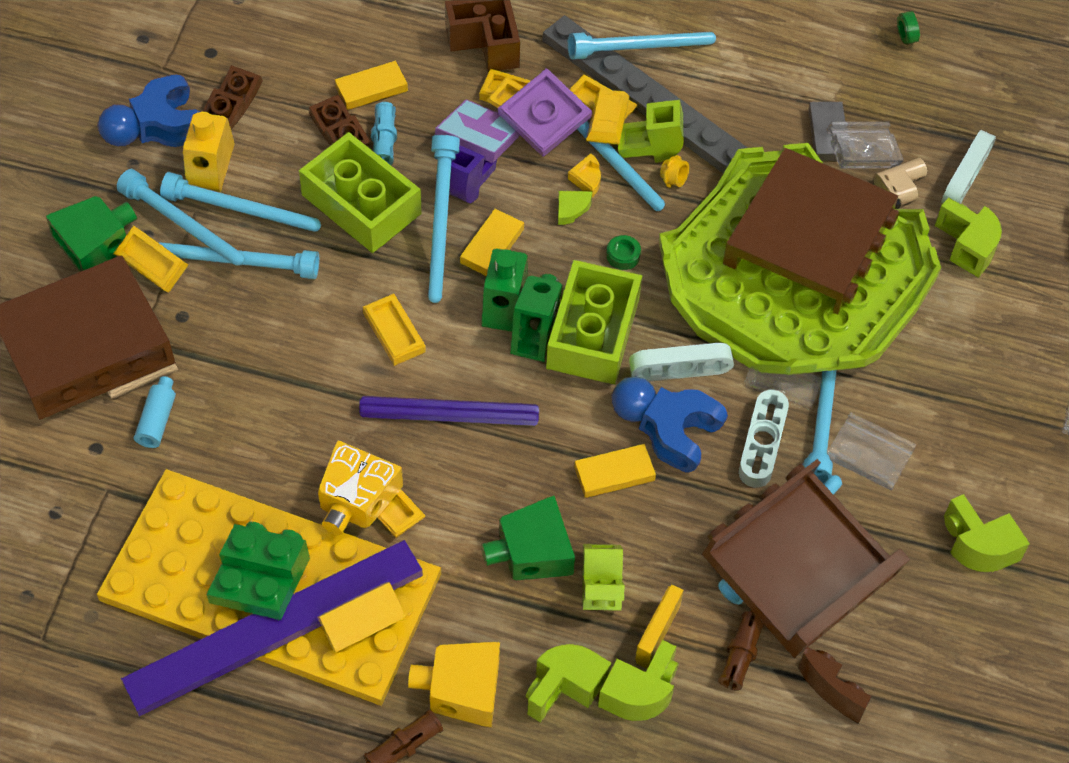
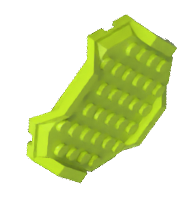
M809 143L783 145V150L787 148L823 163ZM763 147L738 149L717 186L677 229L659 234V247L672 304L697 336L708 343L728 344L731 348L732 357L755 372L792 375L862 368L877 361L916 314L941 270L936 249L931 246L928 233L930 229L924 209H896L900 211L898 219L892 230L885 229L883 234L886 235V239L879 254H871L869 259L873 261L865 279L858 278L855 284H858L859 287L852 303H844L837 315L833 313L836 300L744 259H741L736 269L723 265L727 241L783 151L764 152Z

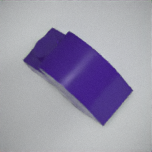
M459 145V153L455 154V160H451L449 195L467 203L474 202L479 196L481 185L495 171L497 159L490 163L484 160L485 156Z

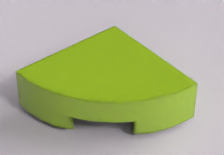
M559 191L558 225L573 223L576 218L587 212L592 203V192Z

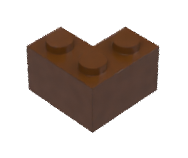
M510 0L445 1V29L450 52L482 48L488 72L490 69L499 71L520 68V38Z

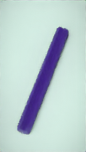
M363 396L359 404L360 416L367 418L533 426L537 425L539 421V406L536 404Z

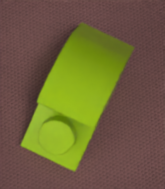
M680 100L647 103L646 121L624 123L620 144L618 145L619 155L622 158L653 155L655 163L663 162L672 156H676L681 151L684 142L683 111Z
M948 197L940 208L935 227L957 239L949 261L979 278L993 259L1001 238V224L997 216L986 206L976 214L967 206L959 204Z
M964 494L951 499L944 515V521L949 533L957 537L950 553L959 563L975 571L994 572L1022 560L1030 543L1010 513L983 524Z
M583 544V610L622 611L625 585L622 580L623 548L621 545Z
M662 640L646 672L617 659L600 690L598 707L618 717L632 721L648 720L661 714L672 700L674 685L670 683L679 665L678 662L674 661L677 646Z
M565 644L547 650L537 659V678L526 693V698L528 699L527 714L541 723L561 693L589 708L610 673L611 662L580 645Z

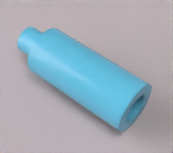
M160 377L158 385L150 387L134 435L135 442L144 447L157 448L160 445L176 393L172 390L174 381L169 377Z

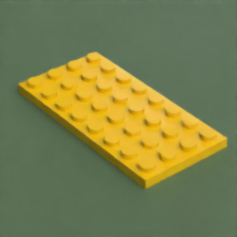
M166 469L100 587L97 597L103 603L203 639L252 615V613L210 604L206 595L222 564L219 553L234 524L246 526L248 522H257L262 524L268 532L281 534L283 530H293L300 534L303 540H306L310 560L294 594L386 548L344 532L342 535H334L316 522ZM416 559L423 570V576L394 590L406 618L338 652L333 651L321 626L256 658V660L382 706L441 576V567Z

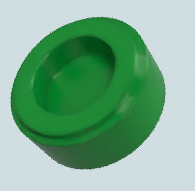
M914 12L900 13L897 17V28L902 42L906 45L918 42L920 30Z
M619 235L609 241L606 258L611 266L619 270H629L639 263L641 246L635 238Z

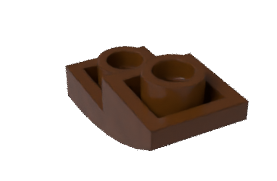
M231 65L220 89H213L202 112L228 118L230 128L232 129L242 118L263 82L261 76Z
M338 94L309 107V115L330 146L348 132L366 146L370 145L371 142L355 115H350Z
M806 647L798 667L805 680L829 705L859 724L872 696L865 693L858 684L838 679L842 664L836 662L829 653L822 650L815 651Z

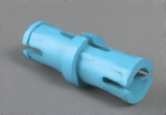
M380 102L375 106V124L371 129V139L374 143L373 152L392 165L394 162L393 145L397 140V130L394 126L396 107L389 102Z

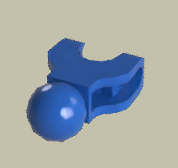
M170 75L151 80L145 86L141 95L129 99L130 107L112 105L104 109L99 116L97 124L100 136L106 143L114 146H127L134 142L138 136L141 143L155 141L170 147L183 146L192 116L200 112L196 109L181 111L175 109L184 105L189 98L190 87L186 79L181 75Z
M637 376L624 378L614 387L611 395L612 404L617 415L630 422L641 421L639 430L650 437L652 448L658 459L687 473L694 471L700 464L701 450L696 443L685 435L683 429L697 427L708 432H715L724 425L728 416L726 408L720 402L702 391L688 389L680 392H670L661 387L656 394L651 383Z

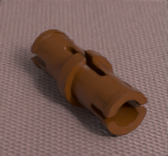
M752 611L742 613L735 638L728 643L727 652L729 655L718 679L722 686L728 688L733 676L732 690L734 691L742 689L749 664L755 661L758 654L756 645L764 624L755 615L751 626Z
M428 710L405 728L401 729L398 727L391 732L392 736L370 752H366L363 757L366 763H396L405 756L410 758L416 754V748L436 734L443 732L442 724L431 710Z

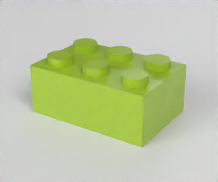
M350 132L299 170L302 196L371 253L377 251L422 214L421 189Z
M573 260L547 346L546 369L616 385L640 298L642 275Z

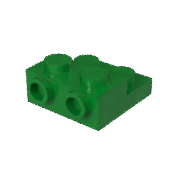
M248 522L246 526L234 524L219 553L222 564L206 594L210 604L281 620L310 560L306 540H303L302 536L293 530H283L281 534L268 532L262 524L257 522Z

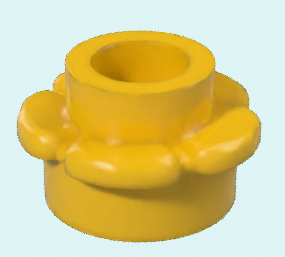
M679 155L672 156L663 162L660 176L667 187L671 188L672 185L681 187L684 185L689 174V163L682 160Z

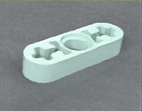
M983 130L978 132L949 182L941 203H944L948 197L959 204L962 203L986 161L996 136Z
M725 343L647 349L638 351L629 358L632 377L637 376L646 379L648 382L719 375L728 372L734 366L731 348Z
M766 390L756 400L739 467L740 479L750 487L758 488L765 486L772 476L789 407L787 397L777 390ZM769 404L776 405L772 421L765 420ZM758 432H767L772 435L774 441L771 444L762 445L754 439V435ZM756 455L763 457L759 474L752 472Z

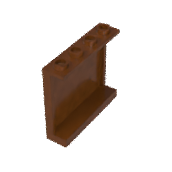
M784 148L727 241L723 265L736 269L741 259L749 261L835 299L836 303L833 313L838 315L844 303H852L859 287L858 284H855L858 278L865 279L873 261L869 259L871 254L875 253L878 255L886 239V235L883 234L885 229H893L900 211L895 209L899 195Z
M122 255L0 304V337L24 384L39 420L176 363L170 341Z
M818 459L806 468L803 464L795 467L786 476L787 482L781 487L777 483L770 486L760 496L762 501L756 506H753L751 503L746 504L733 517L736 521L728 527L724 523L717 526L707 536L710 542L702 553L704 558L794 659L805 651L806 647L811 646L894 578L910 561V558L900 548L890 556L814 474L821 464Z

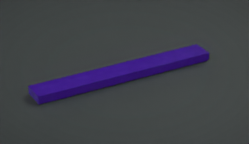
M403 540L293 594L281 620L252 614L121 678L122 683L138 715L142 716L321 627L317 616L385 582H390L393 590L423 576V570L406 541Z

